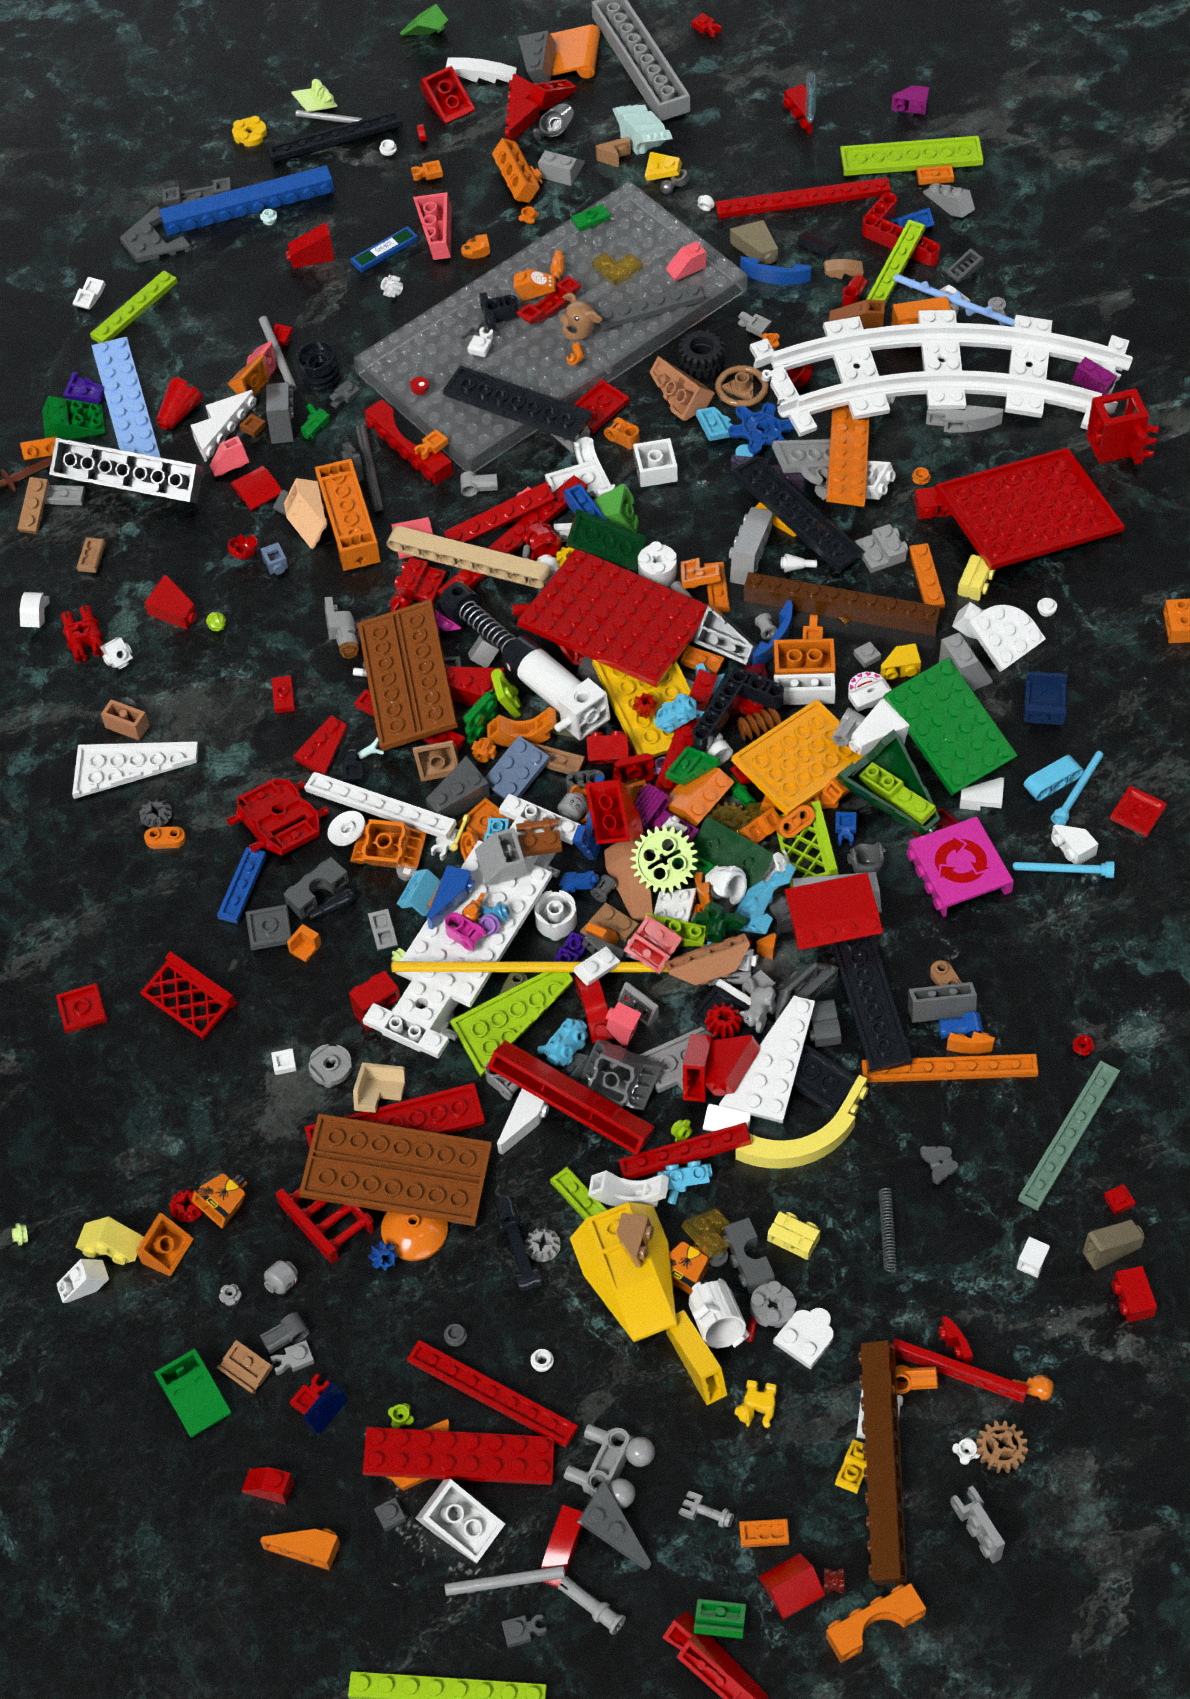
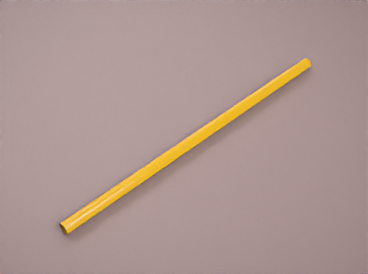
M392 961L391 970L392 972H573L575 966L581 962ZM620 962L619 966L610 972L655 971L642 962ZM666 966L663 967L661 972H668Z

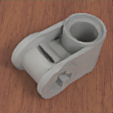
M488 1061L485 1066L487 1082L505 1099L511 1100L512 1095L521 1087L498 1074H491L492 1070L487 1068L490 1062Z

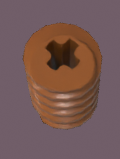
M768 708V711L765 709L761 710L760 714L754 712L753 717L748 714L745 716V719L743 717L738 718L739 732L744 741L745 736L753 740V733H755L759 738L761 736L760 731H763L765 734L768 732V728L773 729L782 723L779 712Z

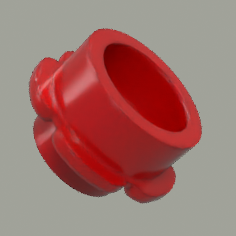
M1080 1035L1073 1041V1050L1077 1054L1080 1053L1086 1056L1090 1054V1051L1094 1050V1043L1087 1035Z

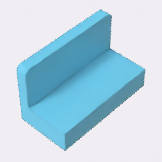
M428 869L415 871L397 904L402 909L413 907L422 916H426L429 912L427 904L440 880Z

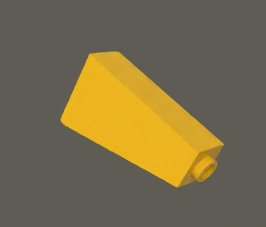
M682 1310L676 1313L677 1325L666 1329V1333L706 1405H709L727 1396L722 1368L685 1311Z

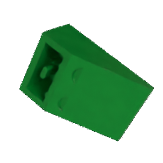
M53 396L47 397L42 410L45 438L57 436L60 439L70 440L105 433L102 405Z
M195 1348L154 1372L161 1388L191 1438L232 1414Z

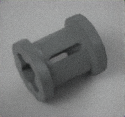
M602 875L600 882L596 888L591 889L590 893L597 901L604 903L608 899L607 896L610 891L617 887V883L610 876Z

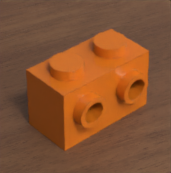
M1190 599L1166 600L1163 614L1169 643L1190 642Z

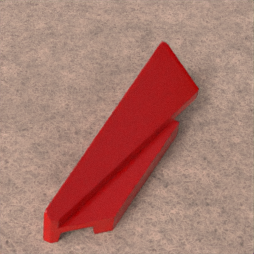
M684 1612L674 1619L662 1638L681 1650L677 1658L721 1698H768V1695L711 1635L694 1633L695 1619L689 1612Z

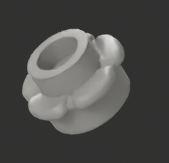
M236 1284L224 1285L220 1290L219 1299L221 1302L229 1306L239 1302L241 1291H239V1287Z

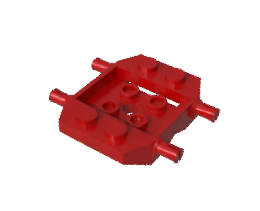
M272 779L236 797V814L226 818L229 826L243 821L259 841L249 845L252 853L261 848H266L279 855H284L318 837L320 832L319 818L329 814V810L324 806L316 811L309 802L302 798L299 790L303 789L306 785L303 780L293 785L288 779ZM277 809L282 810L283 812L276 814L273 811ZM303 817L306 818V819L300 821L299 823H297V824H295V825H293V826H291V827H289V828H287V829H285V830L279 832V831L281 830V828H283V827H285V826H287V825H289V824L296 823L299 819H301V818H303Z

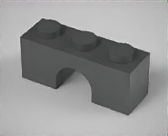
M332 857L321 862L316 869L304 875L298 883L286 890L284 898L287 906L301 919H304L309 912L318 907L313 893L318 889H327L334 895L349 883L347 871Z
M746 1218L724 1226V1235L721 1236L724 1247L726 1249L729 1248L731 1251L730 1260L733 1267L738 1268L740 1272L738 1278L742 1288L746 1287L748 1293L751 1294L760 1285L775 1281V1275L766 1256L760 1259H752L745 1254L747 1250L757 1246V1234L750 1219Z

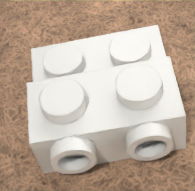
M867 461L865 499L879 500L882 495L887 493L889 482H893L895 479V471L890 462Z

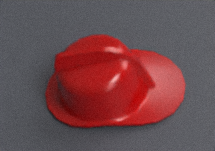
M810 363L787 370L786 373L793 385L800 387L808 383L814 371V366Z

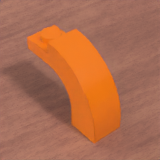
M548 707L535 718L526 721H515L498 715L487 724V738L491 739L495 744L510 747L518 736L529 742L540 744L550 738V730L557 723L556 709Z

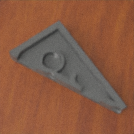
M601 1482L577 1522L643 1569H649L652 1563L607 1485Z

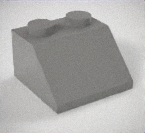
M546 150L538 161L542 178L570 186L585 163V160Z

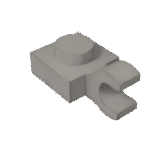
M742 311L738 316L740 318L738 325L746 327L747 331L759 337H762V334L766 333L771 326L770 320L758 314L752 317Z

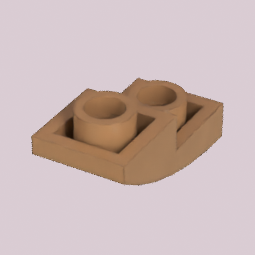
M833 259L824 262L825 275L832 278L842 279L844 274L854 277L857 274L863 275L864 273L861 261Z

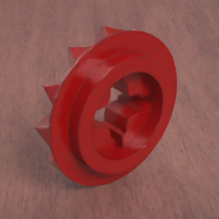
M188 1188L184 1191L179 1190V1193L175 1196L172 1195V1201L169 1203L172 1216L178 1221L191 1222L202 1215L203 1211L192 1202L195 1190ZM189 1198L190 1203H191L192 1205H189V1206H188L187 1212H186V1211H185V1208H184V1205H182V1204H185V1203H186V1200Z

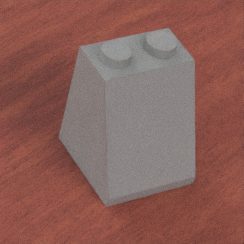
M960 633L941 639L939 662L949 657L972 691L993 682Z

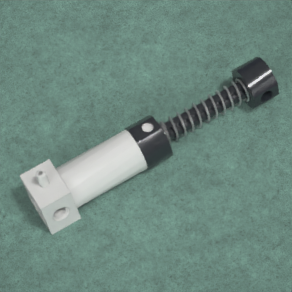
M454 582L443 591L438 601L440 611L458 625H464L468 622V625H472L473 629H477V632L482 633L484 638L487 637V641H492V645L501 650L503 666L560 713L561 721L554 726L557 732L565 728L580 741L610 720L607 693L591 679L587 678L581 682L531 637L525 635L515 638L504 626L500 625L499 622L481 608L482 599L480 595L464 582Z

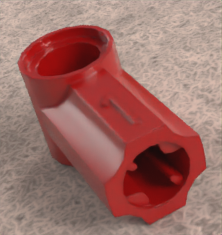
M857 274V276L852 277L849 285L843 289L842 307L857 303L867 286V280L862 275Z

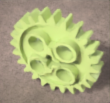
M666 825L663 826L662 831L656 826L655 833L648 829L647 837L641 834L640 837L643 841H635L638 849H632L631 851L636 853V856L630 858V860L636 861V864L631 866V868L638 869L634 876L641 875L642 877L639 883L641 884L646 881V889L653 885L654 892H657L660 887L662 893L666 892V888H669L670 892L673 893L674 886L679 890L682 889L681 882L688 885L686 877H694L690 871L697 870L692 864L698 861V859L693 858L697 850H691L694 842L687 843L689 836L687 835L682 838V830L675 834V827H672L669 832ZM668 839L674 843L671 851H665L663 848L664 841ZM679 849L681 850V853L667 860V865L660 863L654 868L648 869L649 865L661 860L662 854L668 856ZM647 850H654L656 857L653 861L645 859ZM676 858H682L684 861L683 868L679 870L673 867V861ZM658 868H663L666 872L665 877L661 880L655 877V871Z

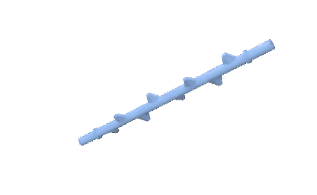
M895 274L894 281L910 288L935 296V298L947 296L950 303L965 308L968 316L976 312L997 320L1001 326L1010 325L1014 327L1013 318L994 312L991 306L984 308L963 300L959 291L950 295L930 287L927 281L919 283L915 279L912 280Z

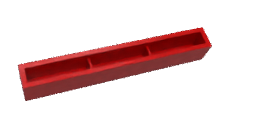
M505 1040L492 1054L488 1069L632 1153L638 1155L648 1143L654 1130L653 1125Z

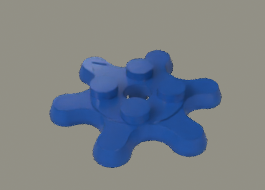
M765 403L760 412H752L745 406L737 407L735 413L742 423L731 425L728 428V433L731 438L747 439L749 441V453L756 455L761 451L762 446H772L773 441L786 440L781 434L793 431L794 426L790 419H777L774 416L776 411L775 405ZM757 428H763L765 430L764 433Z

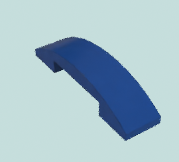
M741 256L740 272L761 282L777 285H795L811 281L812 266L794 264L792 269L759 264L758 258Z
M788 599L779 613L780 627L770 642L767 644L761 641L753 652L752 665L765 664L774 657V640H787L792 626L793 606L791 600Z

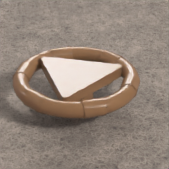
M738 365L726 369L719 375L715 383V390L718 397L728 405L750 407L765 398L768 393L769 383L762 380V372L751 366ZM737 373L734 380L722 385L729 375ZM753 375L762 383L761 391L754 398ZM724 391L745 400H734L732 398H729Z

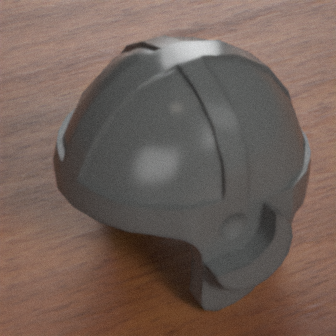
M880 842L875 844L860 843L854 848H850V853L847 854L848 864L851 863L855 873L876 872L877 874L884 864L883 853L885 849Z

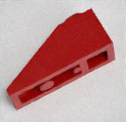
M567 79L534 83L528 100L538 104L539 111L551 109L575 92L578 87Z

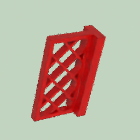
M170 951L165 957L167 961L140 994L204 1040L229 1008L233 1010L238 1002L233 995ZM168 969L174 971V979L164 981L163 975ZM188 981L190 990L179 992V983ZM175 983V993L165 994L164 985ZM160 986L161 995L152 997L148 994L153 987ZM203 992L205 994V1001L195 1003L194 994ZM190 995L191 1004L180 1005L179 996ZM176 997V1006L167 1008L165 1006V999ZM219 1003L222 1006L217 1013L210 1014L211 1004ZM206 1006V1015L196 1016L195 1007ZM191 1008L192 1017L181 1018L180 1010ZM207 1019V1026L202 1032L196 1029V1021Z

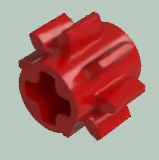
M401 593L400 596L395 594L389 603L392 606L390 610L393 612L411 606L413 600L406 594Z
M642 693L640 698L635 696L632 710H636L637 717L640 716L647 719L650 714L655 715V708H657L658 702L654 701L653 695Z

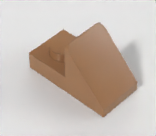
M629 137L596 145L597 161L619 167V157L631 154Z

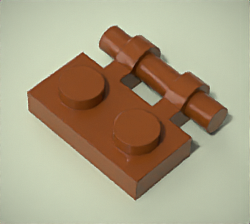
M547 817L542 818L543 820L532 822L525 820L524 823L516 824L517 832L525 831L526 833L518 835L523 857L562 852L559 830L551 831L550 827L558 826L557 818L549 819ZM544 828V832L532 833V830Z

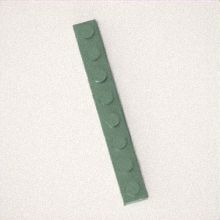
M1102 1061L1099 1062L1019 1195L1018 1201L1037 1211L1040 1209L1119 1076L1120 1070Z

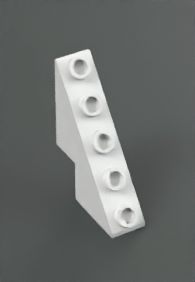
M252 390L206 405L209 419L191 425L194 440L204 461H207L214 455L220 443L225 441L227 436L235 430L237 424L245 418L247 412L255 406L256 397L253 396Z

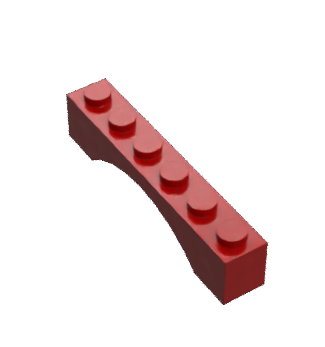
M382 399L365 410L366 425L370 429L373 428L381 439L384 438L392 449H396L403 459H407L414 469L422 472L428 481L430 480L437 485L453 474L452 461L441 451H438L436 454L431 451L429 457L424 460L421 457L422 452L418 455L415 454L414 448L417 445L407 440L399 432L395 425L393 409Z

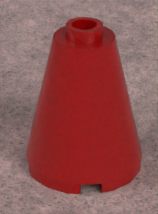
M173 377L169 381L156 419L159 427L164 430L173 429L203 398L201 392L196 387L192 386L190 388L186 385L187 381L181 378Z

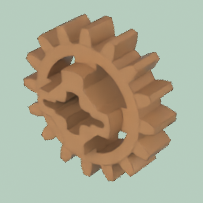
M994 1421L993 1427L986 1424L985 1431L980 1430L978 1435L980 1439L976 1440V1445L979 1447L976 1454L983 1455L980 1460L981 1463H989L987 1469L990 1470L994 1466L997 1473H1000L1001 1468H1004L1006 1473H1009L1011 1466L1017 1470L1019 1467L1018 1462L1024 1463V1455H1027L1028 1448L1024 1447L1027 1445V1439H1021L1023 1431L1016 1432L1015 1424L1007 1427V1421H1004L1003 1425L999 1426V1423Z

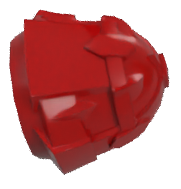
M536 522L527 527L523 533V541L533 551L529 558L533 561H537L543 555L554 557L560 551L561 539L551 528L550 524Z

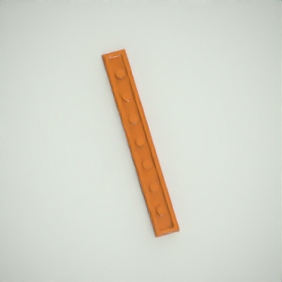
M1036 1054L912 1058V1065L869 1073L866 1060H862V1076L867 1078V1082L1038 1077Z

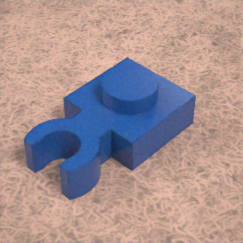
M836 812L835 833H839V846H841L843 839H848L849 845H853V834H856V812Z

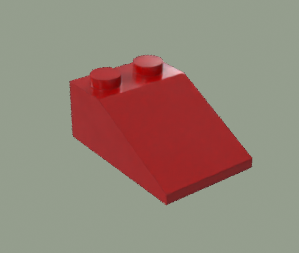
M452 65L421 80L420 88L424 96L445 124L475 111V107Z
M621 779L585 783L596 844L628 842L639 838L641 834L644 835L640 814Z

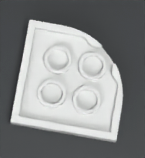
M996 605L987 608L966 623L999 672L1006 669L1046 639L1028 614L1010 605Z

